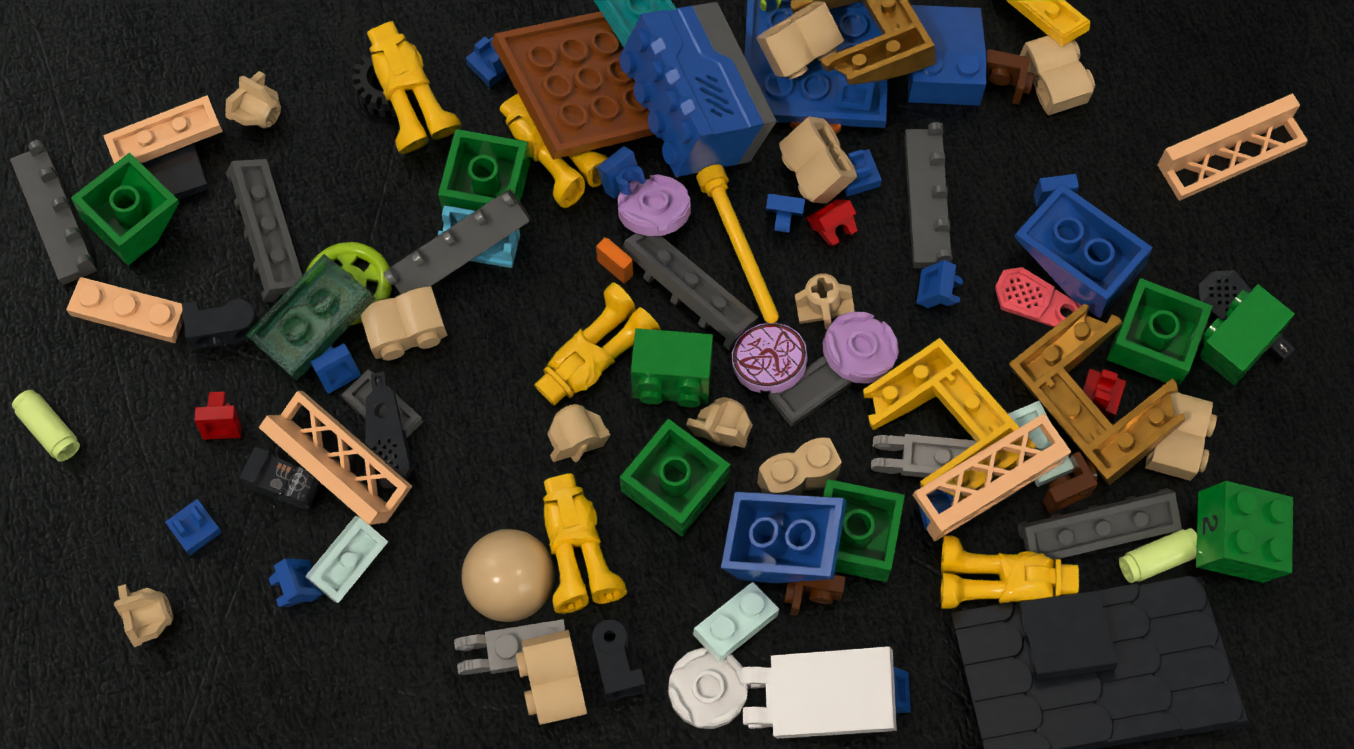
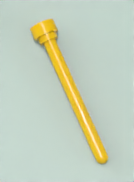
M719 164L705 167L696 175L701 191L707 193L715 202L764 320L770 324L775 323L779 317L726 193L729 181L723 166Z

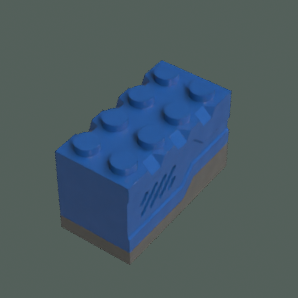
M712 2L640 15L619 56L620 66L628 78L634 79L636 82L634 84V96L637 102L641 103L642 108L649 109V128L657 138L663 139V157L666 163L670 165L675 177L699 173L710 165L719 164L723 167L750 162L777 121L718 3Z

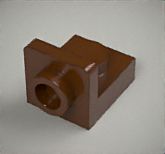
M991 49L987 50L986 80L995 85L1004 86L1008 84L1015 86L1012 104L1019 105L1022 94H1030L1034 73L1028 72L1030 57Z
M1079 451L1070 457L1074 466V470L1070 473L1072 479L1070 475H1065L1049 484L1050 489H1048L1043 499L1049 514L1090 497L1098 485L1095 467L1089 460H1084Z
M834 575V579L788 582L784 602L792 604L790 615L798 616L802 594L810 595L809 600L821 604H832L833 600L841 601L846 577Z

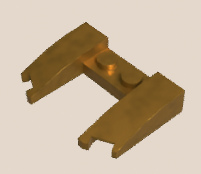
M791 0L792 14L815 1L825 2L828 9L859 1L864 3L882 35L821 59L823 69L828 72L835 69L846 76V82L850 85L886 80L936 64L935 45L908 0Z
M1083 304L1012 360L1009 365L1027 389L1041 402L1079 447L1103 479L1111 485L1185 421L1184 413L1175 416L1171 394L1178 392V388L1172 378L1114 425L1108 421L1068 373L1123 323L1115 315H1111L1108 323L1089 317L1087 314L1090 307L1087 304Z

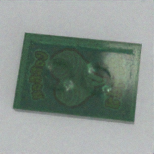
M323 254L245 335L297 381L311 367V361L320 357L376 298L351 275Z

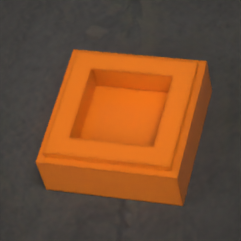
M604 238L596 246L597 261L625 284L633 276L632 258L610 239Z

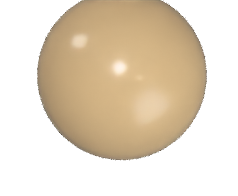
M515 529L497 530L483 536L469 550L462 567V586L469 603L483 616L501 622L522 620L536 613L549 599L555 583L554 562L543 543L531 534Z

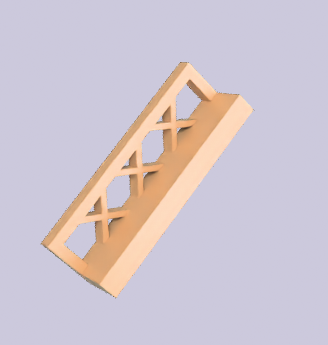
M1292 93L1166 148L1157 166L1178 200L1185 199L1305 146L1308 140L1293 118L1300 104ZM1284 125L1293 140L1282 143L1270 139L1272 130ZM1246 141L1262 145L1260 154L1255 157L1239 153L1238 151L1241 143ZM1214 155L1231 159L1229 167L1223 171L1207 167L1209 157ZM1185 168L1197 172L1199 175L1197 182L1184 187L1175 172Z
M303 391L295 393L281 415H267L259 426L267 436L368 525L386 523L412 488L411 484ZM301 405L310 411L312 428L302 429L292 421ZM332 430L337 435L339 452L329 453L323 448L321 431ZM347 444H348L353 450H348ZM359 454L365 459L367 476L356 477L350 471L349 455ZM340 456V462L335 457ZM375 469L379 471L381 474L376 475ZM387 478L397 487L387 503L378 496L376 479ZM367 480L368 486L364 484L362 481Z
M1043 413L913 493L914 498L930 520L926 529L934 541L944 537L1061 465L1066 460L1071 450L1046 415ZM1039 427L1052 444L1043 451L1026 447L1028 434ZM1021 439L1020 446L1013 444L1014 442ZM1001 450L1018 453L1016 467L1011 471L994 467L996 453ZM1024 455L1032 457L1023 463ZM989 458L988 465L980 464ZM968 470L986 473L984 487L978 491L961 487L963 474ZM992 475L1000 476L991 482ZM957 478L956 485L947 484ZM937 489L954 493L952 506L940 514L927 497V495ZM959 495L968 496L965 499L958 502Z

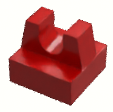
M836 199L807 217L812 229L817 231L828 245L834 246L839 243L835 233L839 225L843 227L846 234H853L858 231L853 216L856 214V211L850 200Z
M1089 369L1082 390L1106 418L1113 420L1117 413L1126 381L1117 378V373L1105 369L1101 372Z
M225 391L209 392L207 407H195L194 421L202 439L241 438V421L235 406L226 403Z

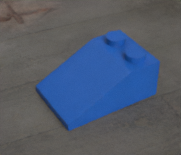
M911 5L935 45L936 64L909 73L908 102L980 105L986 87V49L981 8Z
M1062 183L1015 234L1017 241L1067 295L1081 306L1083 304L1089 305V311L1099 319L1102 318L1143 271L1153 248Z
M735 492L721 568L742 581L787 583L834 579L846 500L844 498Z

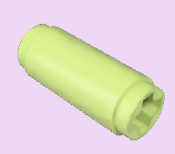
M26 390L14 399L12 408L15 410V414L51 457L62 462L75 455L80 447L77 437L40 394L34 390Z
M1192 528L1182 529L1127 552L1125 556L1119 558L1123 575L1130 583L1135 581L1141 582L1195 559L1197 533Z

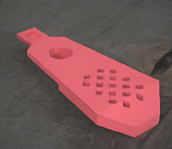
M1023 267L1003 270L995 286L1001 310L1052 327L1057 326L1066 318L1060 313L1061 309L1068 308L1073 313L1081 306L1076 301L1054 289V286Z

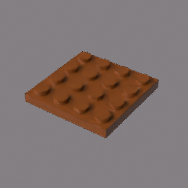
M601 11L494 34L491 43L553 160L655 135L648 125L649 109L642 108L641 103H638L634 96L635 80L628 78L627 74L621 69L619 56L624 47Z

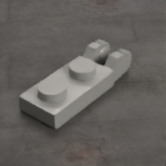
M905 434L904 437L877 435L873 437V447L887 451L903 450L902 459L875 458L871 460V470L881 473H901L904 476L926 478L977 442L973 440Z
M564 619L485 632V635L475 634L456 638L454 641L455 650L470 651L487 647L488 659L465 660L457 665L458 674L468 675L489 671L491 674L519 670L516 653L523 652L522 640L565 631Z

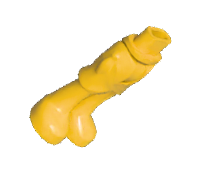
M393 21L369 30L367 35L372 44L369 50L372 54L373 67L383 88L386 100H390L394 107L400 126V131L395 139L398 152L400 154L410 153L423 147L429 141L405 91L413 90L432 139H442L455 133V129L460 130L462 124L456 114L444 111L437 102L429 86L430 82L423 71L422 56L416 49V46L410 44L404 34L398 33Z
M518 93L500 106V111L506 117V124L514 138L528 142L530 157L535 162L539 161L553 176L555 180L553 196L561 207H570L581 198L585 190V181L591 187H597L602 184L597 166L608 159L607 156L593 151L568 156L578 167L579 173L562 158L552 159Z
M612 282L605 289L604 299L606 307L601 315L585 330L580 328L554 354L547 364L548 366L543 369L545 375L534 384L536 389L552 405L555 406L565 396L571 398L574 393L587 390L588 387L594 385L602 372L614 364V359L634 345L635 328L661 330L658 323L647 311L641 307L636 310L633 300L618 284ZM628 319L623 329L602 348L596 345L614 328Z
M564 474L545 480L544 486L547 493L543 497L545 504V527L550 541L551 554H556L560 572V585L553 595L555 612L561 614L572 613L581 610L589 603L586 586L582 580L573 547L582 549L593 601L598 604H605L621 599L627 594L626 585L621 577L609 570L599 545L601 541L596 530L597 514L593 503L583 495V489L577 487L573 474Z
M945 535L943 537L941 609L956 608L962 601L999 599V603L1002 604L1077 594L1079 591L1078 565L1061 564V559L1053 560L1043 553L1031 551L1018 554H974L964 551L957 537L952 535ZM998 574L1000 581L971 580L957 575Z

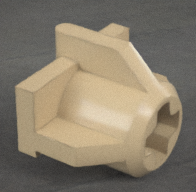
M259 71L250 79L245 76L239 77V89L226 99V118L235 120L244 126L258 125L261 128H268L276 122L281 111L278 93L264 85L265 74Z
M829 274L813 276L807 282L806 288L795 294L800 324L824 320L825 329H828L832 324L831 319L849 312H855L851 286L839 284Z
M726 397L716 399L713 404L700 410L696 420L688 418L686 426L697 437L706 438L723 447H733L734 445L745 448L747 437L753 426L744 406Z
M578 404L569 405L558 411L547 434L554 447L550 457L553 462L571 457L574 462H578L584 452L603 447L610 437V433L606 429L601 417Z
M126 584L118 586L120 600L115 601L114 606L123 619L125 633L134 647L157 638L166 626L171 625L173 613L169 600L164 593L149 588L130 593Z

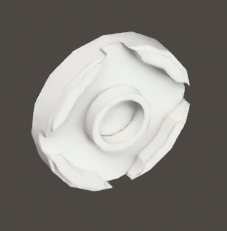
M706 648L688 652L675 664L669 678L668 694L674 711L683 721L697 728L715 729L729 724L741 713L747 700L748 685L742 684V665L731 654L719 663Z

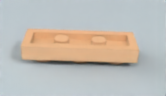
M204 96L103 136L114 164L129 152L140 163H144L223 131L208 96Z
M83 277L79 278L66 309L74 317L176 343L184 323L181 303Z

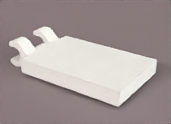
M890 647L771 656V668H742L743 685H748L749 689L766 687V707L743 708V724L748 725L751 729L773 727V736L777 739L897 731L893 650Z

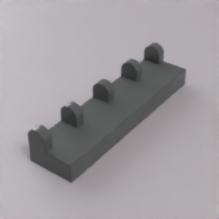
M940 122L930 123L928 129H906L904 135L913 268H926L943 260L951 263L953 259L949 233L950 220L948 219V189L945 178V153L943 151V124Z
M34 140L28 144L30 151L13 157L10 161L56 276L63 286L80 277L96 272L97 268L50 153L41 140Z
M267 159L232 161L226 176L228 181L233 184L236 194L234 203L236 209L241 211L246 228L244 237L247 242H250L255 258L253 267L255 273L260 275L264 288L262 292L263 301L271 303L276 301L280 295L301 293L305 283Z
M509 188L389 267L384 272V276L391 285L394 284L400 294L432 286L528 223L531 218L511 188Z
M635 233L625 240L621 250L645 270L643 279L648 283L656 279L673 294L670 301L675 306L683 302L701 317L698 322L701 328L706 329L711 325L726 338L723 344L726 349L731 350L743 333L751 329L756 323L757 315L662 236H646Z
M1168 488L1140 497H1127L1123 501L1102 506H1089L1088 509L1064 515L1060 513L1051 515V518L1030 523L1026 521L1018 523L1019 535L1024 539L1026 551L1043 553L1053 560L1182 530L1176 493Z

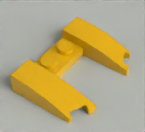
M941 338L863 389L864 398H873L876 414L868 415L869 423L873 430L914 410L937 396L977 442L921 480V487L1020 428ZM1029 437L1027 438L1026 447L1036 449L1037 446ZM1021 439L1014 442L1013 444L1020 446ZM1001 450L996 453L994 467L1011 471L1017 465L1018 453ZM1024 455L1023 463L1032 457ZM989 458L980 464L988 465ZM968 470L963 474L961 487L978 491L984 487L986 473ZM992 475L991 482L1000 476ZM957 478L947 484L956 485ZM944 491V492H946V493H948V494L954 496V493ZM959 495L958 502H960L968 496Z

